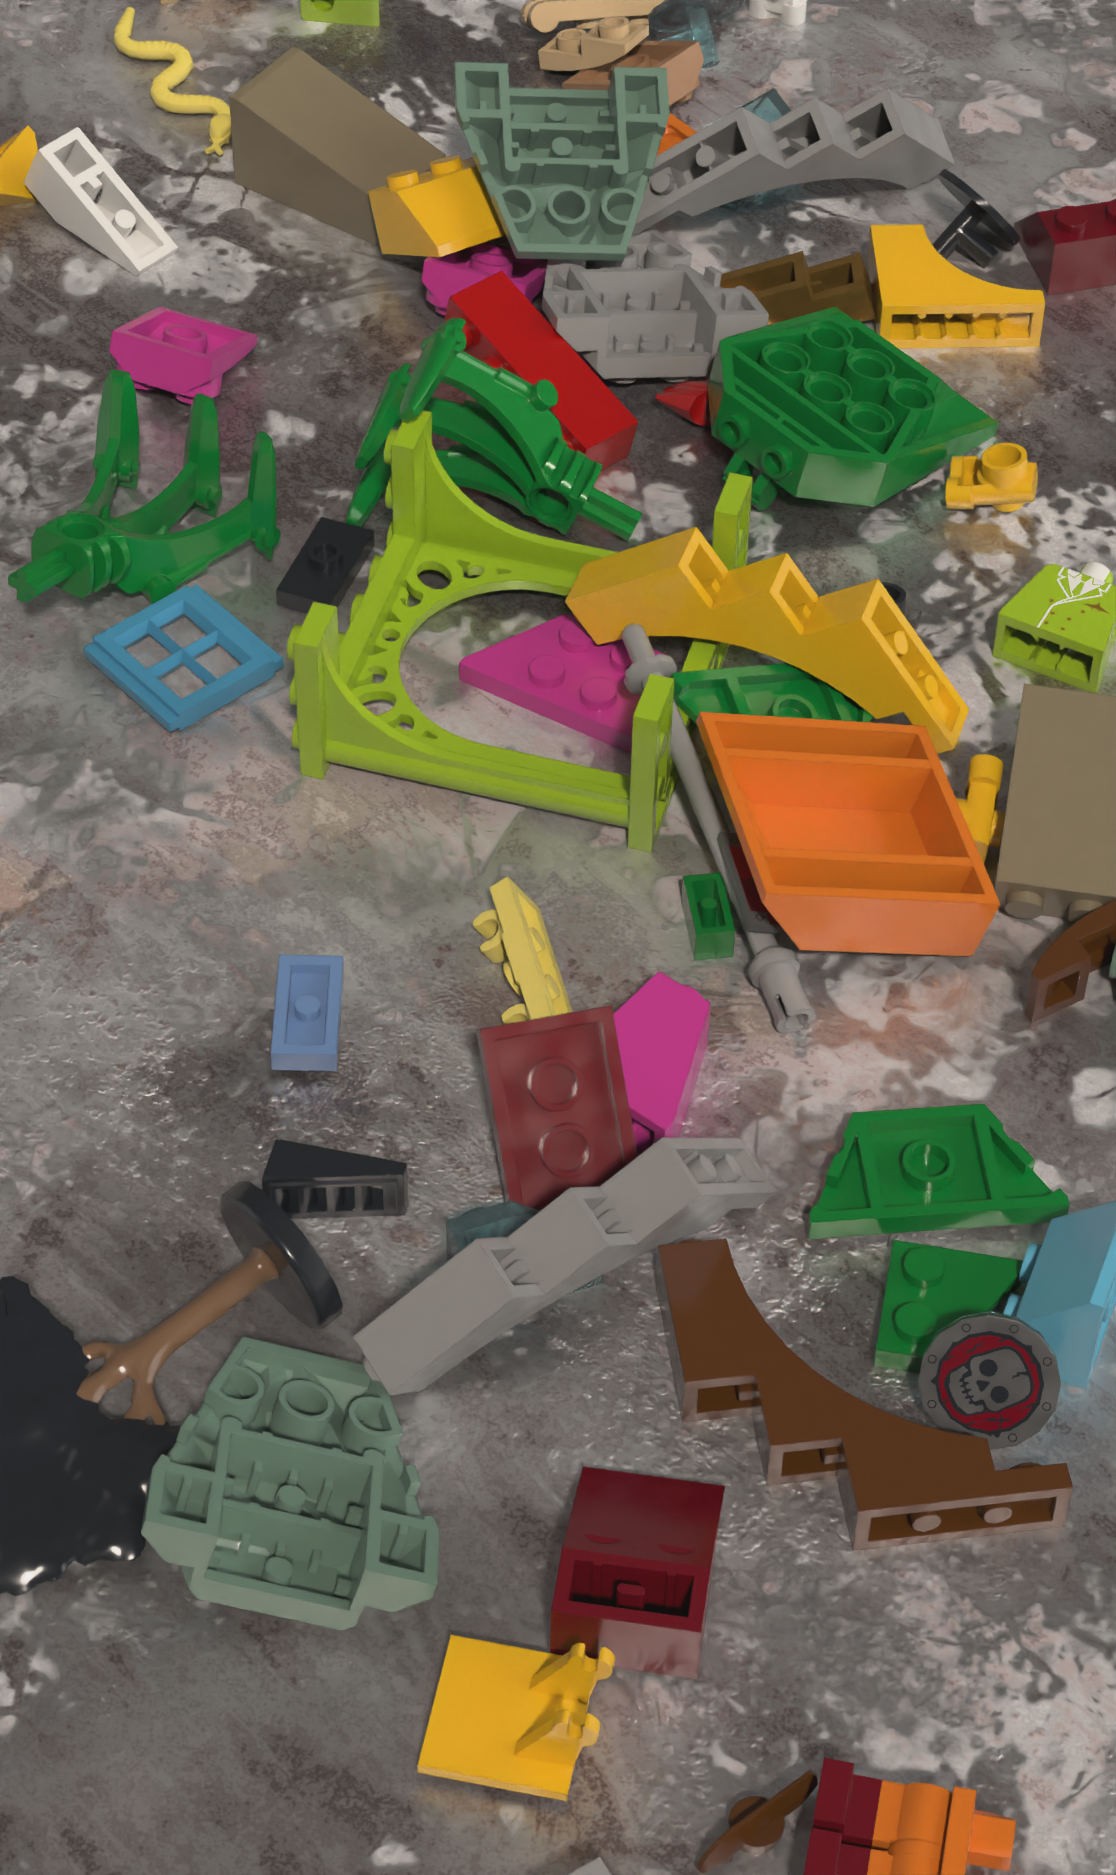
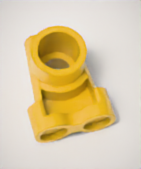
M1008 442L990 446L983 452L981 460L979 456H952L950 478L946 482L947 509H974L976 505H992L994 509L1001 512L1016 511L1025 503L1034 502L1038 484L1037 464L1028 462L1027 452L1021 445Z
M989 754L975 755L970 759L969 778L966 780L964 792L965 799L956 798L983 863L986 861L988 846L1000 848L1005 811L996 810L1004 764L1001 759Z

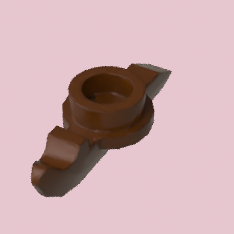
M810 1769L770 1799L761 1796H749L738 1801L730 1811L728 1818L729 1829L720 1835L701 1857L696 1867L698 1871L706 1873L717 1865H727L733 1860V1855L740 1850L754 1855L763 1854L771 1850L782 1838L785 1828L784 1818L801 1806L818 1785L816 1774Z

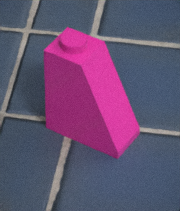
M660 971L613 1014L638 1156L662 1137L680 1136L708 1045L711 1003L702 998L692 987L681 985Z

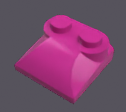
M483 242L442 257H428L424 260L421 281L427 287L426 300L435 305V311L442 315H446L450 296L501 270L532 303L533 298L544 288L548 259H517L512 248Z
M158 307L112 330L109 352L117 361L116 370L129 372L135 388L143 390L160 388L174 392L177 400L192 404L197 393L211 398L220 394L223 373L237 364L257 345L258 335Z

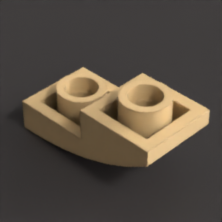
M611 16L600 20L599 24L587 33L585 30L578 28L562 30L555 38L538 50L540 69L575 71L610 63L628 53L649 35V25L630 23L627 18L622 16Z

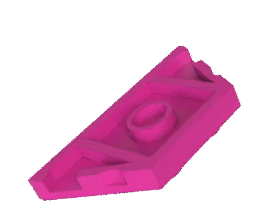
M566 613L466 656L459 662L460 681L631 754L633 715L641 695L630 693L624 684L625 672L632 665V661L623 639L597 645L583 625L573 615ZM653 649L655 655L664 654Z

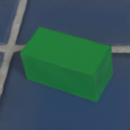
M709 873L683 876L681 904L694 961L733 957L735 927L721 874Z

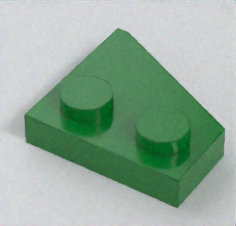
M893 1240L873 1366L920 1373L924 1354L941 1332L963 1319L992 1315V1310L1007 1292L1014 1293L1021 1285L1019 1275L1023 1260Z

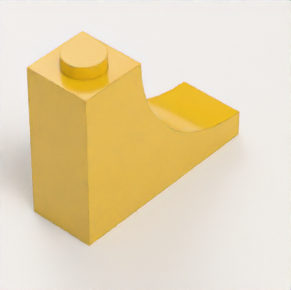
M923 224L870 225L866 270L872 285L876 314L874 324L877 334L898 349L1039 347L1045 310L1043 290H1025L1000 286L963 272L937 252L929 241Z

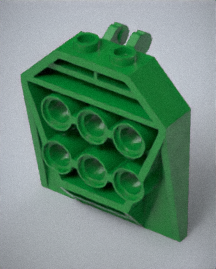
M835 306L728 336L720 340L708 382L712 435L735 452L724 470L723 483L725 485L729 472L751 477L755 467L760 470L761 473L752 486L751 505L760 511H765L773 503L780 487H783L795 497L874 507L950 463L952 456H961L995 436L999 426V422L955 392L941 378L858 319H852Z

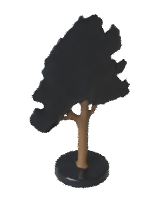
M242 1181L237 1183L220 1198V1212L227 1230L245 1259L233 1270L215 1280L200 1294L148 1332L125 1344L116 1345L103 1341L91 1342L81 1346L74 1340V1332L66 1325H63L50 1313V1309L30 1294L27 1283L13 1276L1 1278L0 1594L7 1592L13 1596L24 1595L38 1584L57 1581L62 1578L67 1567L73 1561L87 1566L98 1560L111 1562L134 1561L141 1556L146 1542L145 1538L141 1535L148 1480L152 1468L162 1454L167 1456L177 1442L176 1439L182 1426L169 1425L156 1400L153 1384L155 1376L164 1362L178 1348L222 1317L262 1284L296 1319L309 1328H325L342 1315L343 1303L338 1289L319 1255L286 1212L262 1189L251 1182ZM104 1357L106 1361L96 1371L90 1372L84 1367L90 1360ZM130 1377L134 1382L131 1398L132 1405L123 1418L110 1419L99 1411V1402L107 1391ZM148 1414L154 1423L153 1425L146 1424L144 1421Z

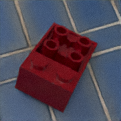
M583 1466L562 1546L552 1601L550 1653L564 1655L570 1651L573 1645L584 1643L586 1645L585 1655L592 1659H598L601 1647L608 1648L615 1656L614 1668L697 1679L725 1486Z

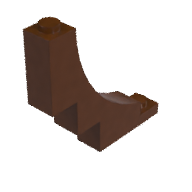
M726 1238L706 1241L688 1239L676 1244L658 1245L656 1291L682 1423L752 1415L766 1486L836 1478L853 1551L1065 1527L1073 1490L1067 1463L1040 1465L1029 1462L1015 1465L1010 1469L995 1471L987 1438L951 1433L914 1423L880 1410L847 1393L813 1370L788 1348L766 1323L745 1290L734 1266Z

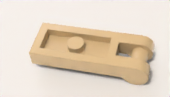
M529 0L521 8L520 16L526 27L545 33L555 29L559 21L574 20V28L592 29L599 24L600 20L611 16H622L627 18L630 23L645 25L651 24L648 21L647 15L654 7L665 0Z

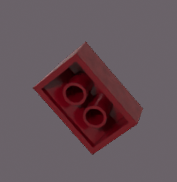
M1116 199L1101 203L1065 206L1060 209L1036 212L1014 223L1013 228L1021 238L1019 244L1048 296L1116 285Z

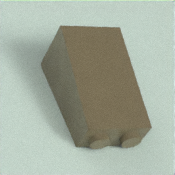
M294 46L229 96L235 183L380 247L368 191L387 185L386 176L393 173L417 170L419 175L431 171L429 164L431 161L446 157V154L307 53Z
M1024 683L994 887L1000 901L998 909L1005 910L1008 914L1017 918L1033 919L1042 915L1068 919L1074 924L1097 908L1116 900V696Z

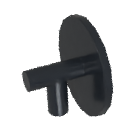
M943 169L937 175L946 189L965 207L932 244L943 258L947 260L956 248L960 246L980 265L986 268L999 252L973 230L980 222L1012 246L1021 240L1018 233L1000 213L964 181L946 169Z

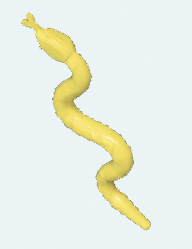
M127 7L114 29V44L119 52L129 56L131 59H139L140 61L160 60L172 62L171 66L153 79L149 94L154 104L165 110V112L173 114H212L214 117H212L209 124V141L213 145L206 148L205 153L210 154L215 151L218 155H222L223 150L220 147L228 144L232 137L229 105L222 99L209 95H181L170 92L178 84L184 82L193 70L194 64L190 51L178 43L166 42L164 40L143 42L130 39L135 10L132 7Z

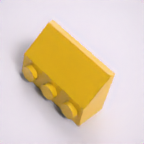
M461 156L440 158L429 163L431 171L419 175L417 170L393 173L386 176L387 185L368 191L382 254L442 257L506 235L473 157L462 161Z

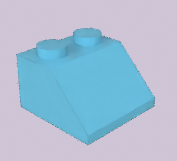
M1116 1200L1051 1219L1042 1245L1030 1242L1019 1275V1281L1027 1283L1023 1297L1011 1293L1003 1314V1318L1017 1320L1043 1338L1056 1357L1061 1382L1085 1390L1116 1305Z

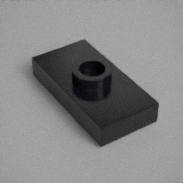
M321 517L277 587V605L306 613L309 612L313 602L337 606L338 608L375 546L374 530Z

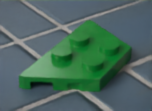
M788 663L674 672L669 677L674 678L673 698L675 703L696 725L699 712L871 722L873 719L870 713L828 683Z
M985 1104L853 1112L843 1134L841 1149L838 1154L834 1155L826 1174L825 1186L816 1206L813 1205L809 1214L807 1232L809 1239L1048 1223L1053 1218L1067 1215L1070 1204L1068 1196L1060 1188L1052 1192L1033 1171L1035 1160L1019 1142L1010 1139L1005 1134L1003 1124Z

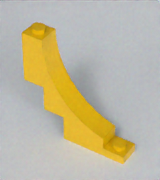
M697 527L584 563L565 600L576 620L583 625L597 645L621 640L624 628L634 623L641 625L647 636H681L708 639L763 653L798 667L828 683L855 701L876 719L904 712L910 725L926 726L937 754L955 749L969 712L968 706L879 579L818 597L787 552L728 571Z

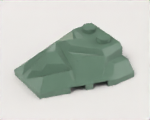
M455 62L453 68L455 116L472 152L474 161L489 192L515 257L517 259L624 261L647 183L651 176L659 145L670 115L667 68L614 67L608 90L513 88L509 87L508 63Z
M242 1337L208 1386L204 1402L195 1415L189 1414L180 1427L175 1445L167 1456L162 1454L153 1466L148 1480L141 1535L165 1562L181 1566L188 1589L197 1599L342 1631L357 1625L364 1606L393 1613L432 1599L438 1579L440 1532L434 1516H423L415 1496L417 1495L421 1480L415 1465L404 1466L398 1449L403 1431L391 1398L382 1383L376 1380L373 1381L367 1374L363 1364Z

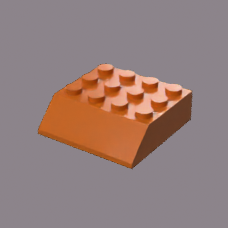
M699 712L696 723L761 901L799 950L973 956L1000 906V901L926 726Z

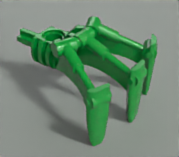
M451 318L440 324L431 335L423 339L421 344L422 353L412 375L408 373L412 364L408 363L402 364L389 375L356 453L355 468L364 470L347 509V524L362 527L387 488L392 471L391 465L384 462V448L390 430L394 427H400L403 420L409 422L416 418L424 410L432 412V433L461 443L451 445L450 449L435 450L444 470L457 486L479 490L496 496L519 509L524 515L539 519L538 522L547 527L552 526L564 535L569 531L577 515H580L627 541L629 540L642 513L593 487L603 464L587 458L588 455L579 450L574 451L570 449L568 442L563 439L559 420L549 410L558 402V394L554 385L545 379L531 384L502 367L495 369L464 352L463 350L466 348L467 342L462 329L466 320ZM443 382L461 390L477 402L464 400L463 403L431 396L439 383Z
M110 370L104 382L97 421L96 451L93 460L95 481L87 497L77 509L68 510L65 515L57 516L48 521L46 525L35 530L31 544L32 561L8 576V585L17 589V599L24 603L54 586L80 599H84L91 592H97L108 584H115L127 594L141 591L154 604L177 591L176 588L206 571L209 563L248 540L268 560H271L274 548L281 537L280 530L277 528L276 459L272 438L263 431L256 435L252 452L247 498L225 514L217 517L218 505L222 499L218 415L213 399L204 394L197 393L191 404L182 471L166 489L146 505L129 514L110 518L109 506L116 485L137 489L138 475L141 467L139 462V422L135 386L129 372ZM190 507L216 518L190 529L168 533Z

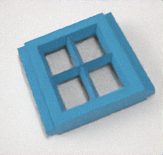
M197 584L190 588L187 585L92 637L93 642L83 647L84 656L169 732L176 729L182 731L275 677L274 672L284 667L283 658Z

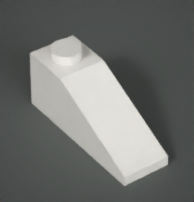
M79 127L38 149L23 183L58 224L136 277L176 253L178 246Z

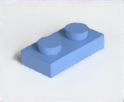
M279 955L271 1042L272 1070L337 1071L344 982L343 956Z

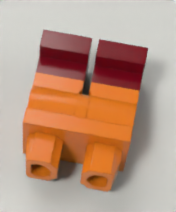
M824 1757L803 1875H966L967 1864L1010 1871L1017 1820L991 1812L975 1810L977 1790L954 1786L952 1793L943 1787L930 1783L901 1784L854 1774V1763Z

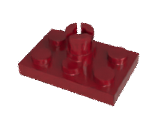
M612 1006L596 1007L476 1029L510 1229L517 1230L570 1187H600L638 1157Z

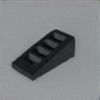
M275 1140L262 1178V1190L291 1219L401 1216L406 1214L409 1205L407 1164L287 1140ZM372 1186H383V1189L374 1188Z

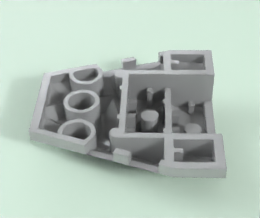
M645 229L636 235L632 234L624 261L548 259L542 310L554 329L576 351H581L585 359L604 379L616 383H633L638 378L656 377L669 382H684L690 377L710 376L720 340L728 336L767 326L769 318L768 312L750 290L742 285L735 288L720 287L722 272L709 266L705 267L703 276L690 267L692 253L655 229Z

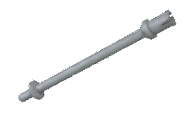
M631 623L624 628L622 639L632 661V665L625 672L624 684L630 693L642 695L649 674L670 677L672 673L676 672L677 666L670 656L664 654L655 655L647 634L641 625ZM673 698L670 755L755 955L748 968L749 977L755 987L762 989L774 1017L776 1029L780 1033H793L802 1030L805 1026L799 1014L803 1015L806 1023L811 1024L816 1017V1013L810 1005L797 975L800 970V963L795 952L778 946L773 933L750 932L746 929L717 840L720 832L730 833V830Z

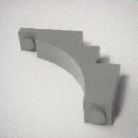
M889 88L884 89L844 113L837 111L815 97L771 123L740 107L656 156L632 234L636 235L678 210L693 217L747 196L807 182L843 178H866L896 183L912 190L937 176L943 169L948 170L955 166V162L939 121Z
M662 1137L600 1187H570L508 1237L475 1239L353 1336L364 1354L362 1359L364 1368L373 1381L376 1380L382 1383L389 1396L423 1391L477 1350L573 1290L630 1260L657 1249L658 1245H666L683 1237L706 1230L732 1209L758 1208L778 1193V1191L742 1138Z

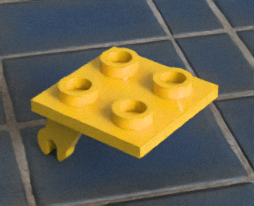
M450 1635L417 1765L418 1773L567 1802L576 1760L583 1747L594 1745L598 1739L600 1722L594 1715L587 1713L590 1696L597 1681L607 1679L612 1674L615 1662L614 1654L608 1648L601 1647L598 1659H592L585 1655L586 1645L584 1643H577L566 1654L557 1655Z

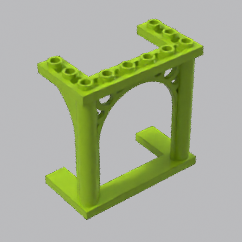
M422 410L416 418L409 422L403 420L398 430H390L384 448V462L391 465L392 471L386 489L385 506L386 508L393 509V519L387 534L386 550L383 556L376 555L371 563L368 587L365 594L357 593L353 600L350 612V625L346 633H338L337 606L313 602L303 624H295L289 635L287 659L294 662L295 669L290 686L289 702L291 705L297 706V718L292 732V747L299 749L300 775L324 780L331 763L463 791L628 828V848L652 853L680 779L670 755L674 678L649 674L633 715L631 776L486 745L462 738L441 728L428 719L415 706L406 693L400 675V662L404 648L417 628L437 611L464 598L492 591L535 590L568 596L584 563L618 552L532 534L515 528L487 513L457 487L440 463L432 445V412ZM730 472L714 510L712 549L728 571L747 565L753 477ZM424 570H436L448 577L451 583L446 588L434 589L424 585L418 577ZM464 573L467 574V576H473V575H474V576H478V577H476V578H466V577H464ZM410 594L421 602L416 606H409ZM390 638L397 639L395 641H389ZM694 638L681 672L721 669L730 644ZM380 674L385 679L381 683H373V675ZM384 699L391 701L395 705L389 711L375 715L363 703ZM677 705L693 743L698 726ZM401 722L410 724L413 729H403L399 724Z

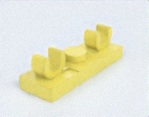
M507 876L489 887L496 910H487L478 915L472 922L474 928L486 940L493 937L480 945L481 952L493 963H500L509 959L508 962L503 964L504 973L514 991L519 996L524 997L526 1003L516 1004L508 1008L501 1015L502 1021L506 1024L573 1012L540 909Z

